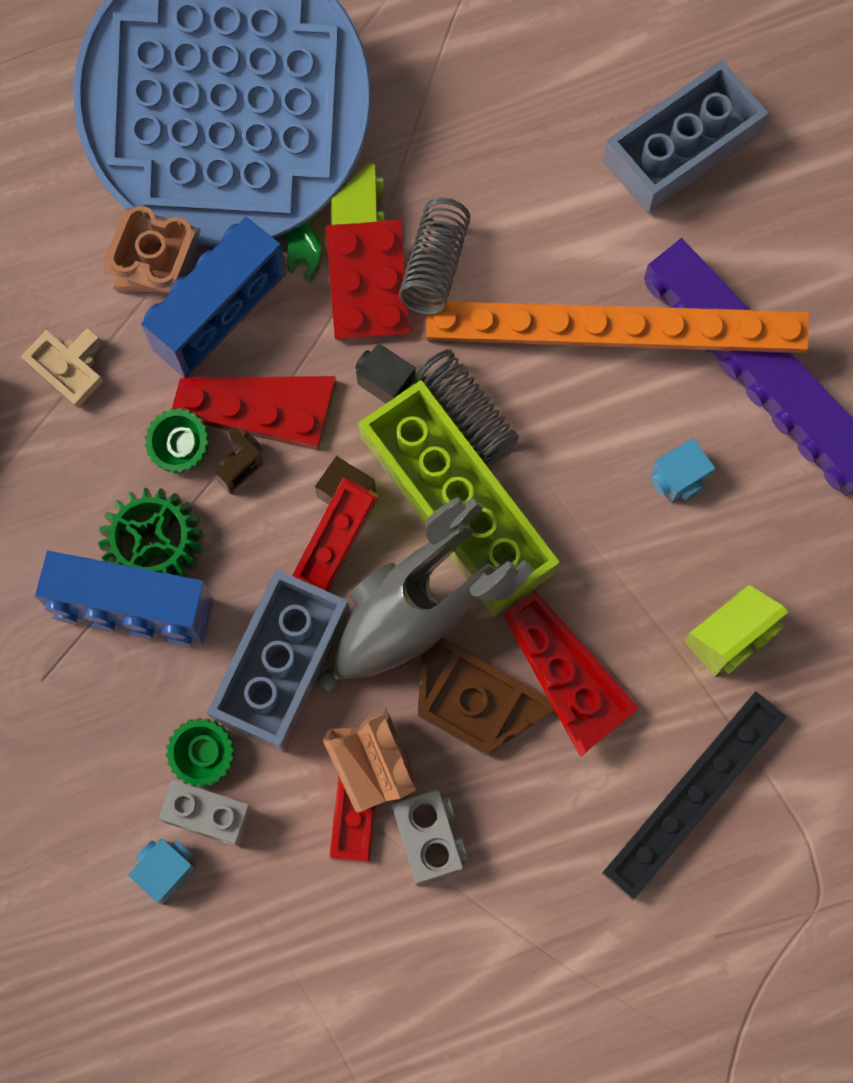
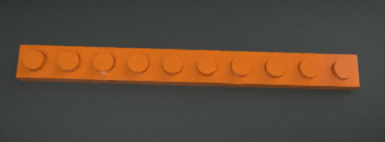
M443 301L428 302V306H437ZM447 301L446 307L441 312L427 314L426 339L428 341L807 353L809 312Z

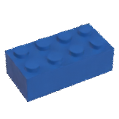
M247 216L239 224L231 225L224 233L222 241L213 250H208L202 254L197 261L196 268L187 277L179 278L173 284L170 294L160 304L156 303L151 306L144 315V321L141 325L153 352L182 377L187 378L284 278L286 271L280 243Z
M49 550L46 552L35 597L45 606V610L54 614L53 618L55 620L70 624H76L77 619L92 621V627L105 631H114L115 626L130 629L129 634L145 639H152L153 634L168 636V642L187 647L191 646L192 641L203 643L213 602L204 581Z

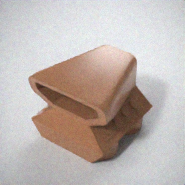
M145 206L125 209L105 256L104 273L116 277L112 289L128 292L170 293L173 284L179 278L187 277L196 268L197 261L199 260L197 246L201 228L191 226L181 217L165 218L155 215L151 209Z
M386 707L371 711L360 727H341L327 730L323 742L356 813L385 801L401 799L416 790L417 779Z

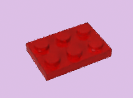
M401 220L326 225L334 338L409 334L407 306L402 303L399 297V290L405 275Z

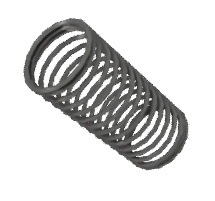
M446 197L434 198L426 203L423 210L419 229L417 230L415 242L399 290V297L402 303L418 313L435 314L441 312L447 304V297L453 283V277L455 276V270L457 269V263L459 262V256L461 255L464 238L471 218L468 209L454 199ZM436 204L452 205L464 212L466 219L459 212L442 207L428 209ZM439 210L448 211L458 215L464 221V224L449 215H429V213ZM433 217L448 218L458 223L459 226L444 221H435ZM434 230L443 235L432 234L430 231ZM446 236H454L456 239L452 240ZM427 237H433L443 242H451L455 246H449L439 241L429 240ZM426 244H432L439 248L449 249L452 252L448 253L438 248L428 247ZM429 250L435 254L447 255L450 259H445L437 255L427 254L424 251ZM422 257H428L435 261L445 262L446 264H448V266H443L432 261H426ZM420 264H427L431 267L443 269L446 272H439L435 269L425 268ZM424 270L431 274L440 275L444 279H438L430 275H424L419 271ZM423 277L430 281L439 282L442 286H436L430 282L422 281L417 278ZM413 286L422 293L439 295L441 298L429 299L414 293L409 287ZM417 286L428 288L434 292L423 290ZM405 289H407L413 296L421 300L428 302H439L443 300V302L437 306H428L418 303L407 295Z
M442 350L430 357L418 368L414 375V381L417 383L422 380L425 386L431 385L429 388L430 392L437 391L434 395L435 399L441 398L440 405L447 404L444 411L453 410L449 417L452 419L458 416L454 424L457 426L463 423L459 429L460 432L469 429L464 437L467 439L475 435L469 442L472 446V444L480 441L476 448L473 449L477 453V451L484 448L479 457L486 465H489L506 454L516 444L519 434H516L515 430H508L510 423L503 424L505 417L499 416L500 410H493L495 404L488 403L490 397L484 396V390H478L479 384H473L474 377H468L469 371L463 370L464 364H458L459 358L455 357L453 350ZM448 356L433 372L422 377L434 363ZM460 367L458 372H456L450 379H448L446 382L439 385L438 387H435L436 384L442 378L448 375L451 371ZM465 374L457 384L440 394L449 383ZM471 380L460 392L445 400L460 385ZM475 387L463 400L451 406L462 394ZM477 394H480V395H479L471 404H469L466 408H464V409H462L461 411L457 412V410H458L463 404H465L468 400H470L471 398H473V397L476 396ZM485 400L473 413L461 419L474 406ZM490 407L480 418L467 425L480 412ZM495 414L487 423L473 431L486 418ZM500 420L494 428L479 437L487 428ZM504 428L497 436L485 443L497 431Z

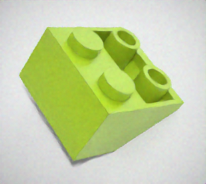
M748 585L692 630L684 641L714 677L723 669L730 674L754 653L750 648L754 645L760 650L784 628L780 621L786 616L788 611L783 605L753 586Z

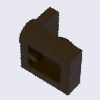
M235 427L229 431L232 443L240 451L237 454L235 452L228 454L218 465L219 470L216 472L219 483L229 494L264 464L259 452L262 449L260 443L249 432L242 435Z

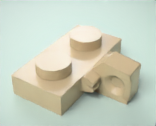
M88 328L74 342L69 338L63 344L45 330L21 356L24 362L77 408L103 382L102 378L90 368L95 362L92 357L103 343Z

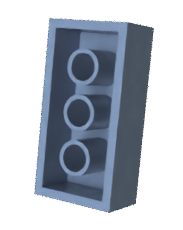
M721 60L609 138L606 143L603 162L649 214L761 135L769 112L725 62Z
M276 569L208 708L207 715L211 720H216L221 725L284 753L350 612L348 600Z

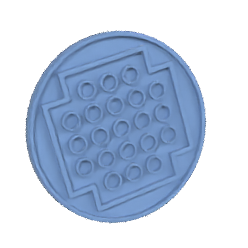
M104 0L91 20L81 43L73 84L74 112L82 146L93 170L112 197L125 209L145 206L158 216L165 218L181 217L185 219L191 226L201 228L198 245L216 247L222 241L226 230L235 223L239 224L246 216L272 238L276 239L292 232L320 213L331 202V198L342 189L358 163L365 145L372 108L370 72L364 47L352 20L338 0Z

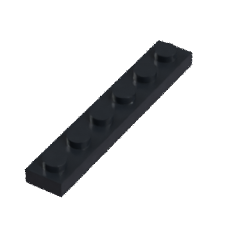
M755 691L601 874L633 901L787 716Z

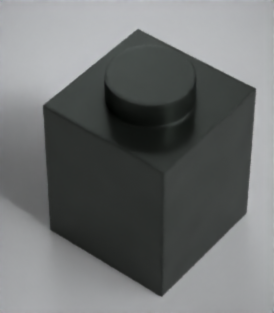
M379 342L371 352L366 350L355 366L357 370V384L385 404L410 388L415 382V367Z

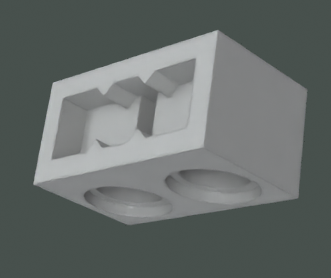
M171 779L158 819L165 824L240 848L253 809L249 804Z
M435 790L392 804L416 886L462 872L461 862L468 860L461 836L453 838L449 822L456 821L449 797L441 799L439 790ZM421 807L433 809L437 815L436 822L428 828L416 825L413 816L417 809ZM439 845L447 850L449 859L444 866L432 867L427 863L425 854L430 847Z

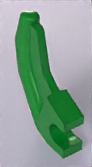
M309 222L283 236L286 238L288 246V272L293 274L298 265L304 264L308 266L303 274L304 280L311 283L320 267L322 244Z

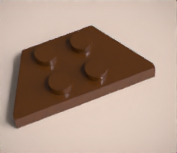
M441 638L421 656L418 717L485 756L555 711L546 696L444 638Z

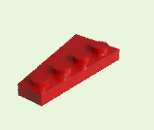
M336 376L180 378L171 409L177 410L181 408L192 411L199 415V418L204 420V424L207 426L229 431L235 427L243 434L249 432L252 436L318 450L336 384Z
M536 590L506 612L504 618L580 758L639 709Z

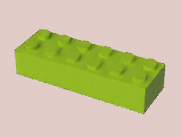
M422 380L358 422L360 438L425 525L431 514L457 497L463 502L475 498L482 504L483 510L468 524L475 531L449 556L466 580L486 564H491L495 567L498 563L503 565L510 561L517 566L523 560L531 564L532 573L513 595L501 600L482 601L493 617L499 615L557 574L560 564L559 560Z

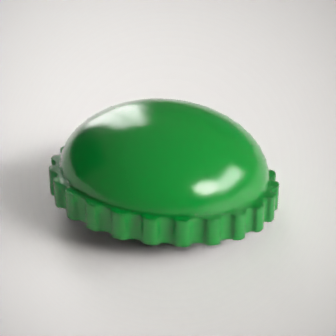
M181 408L177 410L170 409L168 412L163 411L161 415L155 417L154 421L150 422L151 425L146 430L145 448H147V455L151 457V462L156 463L157 467L163 468L167 472L185 473L186 470L191 471L195 466L198 467L200 462L205 460V455L209 452L208 447L211 445V442H209L211 436L208 433V426H205V421L200 419L199 415Z
M209 718L188 720L187 723L180 724L179 729H175L173 736L169 737V744L166 745L168 750L166 753V758H168L167 764L171 767V772L176 774V778L183 780L184 784L190 783L193 787L197 785L200 787H204L207 784L212 785L215 781H220L222 776L227 775L228 769L233 766L232 761L235 759L234 751L236 750L233 746L234 739L230 737V732L225 730V726L219 725L216 720L211 721Z

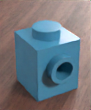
M691 438L656 460L650 472L652 474L650 479L656 491L661 496L666 495L671 503L681 497L687 501L704 489L702 484L710 479L715 467L695 439Z
M161 838L157 843L152 840L140 851L136 857L139 863L128 876L157 903L164 905L197 868L189 861L194 855L181 842L175 839L170 844Z

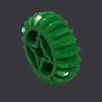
M145 487L142 490V498L137 499L133 492H129L127 495L130 502L125 506L122 501L115 500L114 505L119 512L117 514L105 512V518L111 525H103L99 528L101 535L107 537L98 542L100 550L106 551L101 557L102 561L171 575L178 573L179 576L187 578L188 573L184 566L187 564L191 567H197L198 561L191 553L199 554L203 552L202 544L196 541L204 537L203 530L196 527L201 522L197 514H190L193 509L189 502L180 504L181 498L177 493H173L167 499L166 492L162 488H159L155 497H152L149 488ZM154 513L150 520L146 522L134 521L143 515ZM172 518L181 526L179 547L173 545L172 541L167 538L170 530L169 523ZM124 533L129 534L135 540L132 550L134 555L130 562L124 558L122 553ZM155 533L161 543L156 542L152 545L150 542V546H147L142 536L146 538L148 535H151L153 538ZM163 556L169 558L162 564L143 567L144 565L148 566L156 557Z

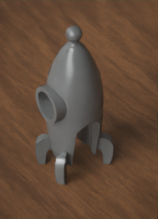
M457 497L444 504L431 514L426 521L425 531L426 537L429 540L427 544L416 550L399 565L396 566L394 563H390L379 568L355 588L351 594V599L357 606L353 610L340 636L334 655V668L332 671H323L318 677V685L322 691L326 693L335 692L340 686L341 679L350 680L372 677L404 666L426 652L445 636L472 609L478 600L486 602L493 599H506L525 583L533 571L531 564L523 560L515 566L510 561H507L503 565L498 563L495 567L491 564H486L440 603L432 595L429 586L430 575L475 531L468 524L483 510V506L479 501L471 498L463 502Z

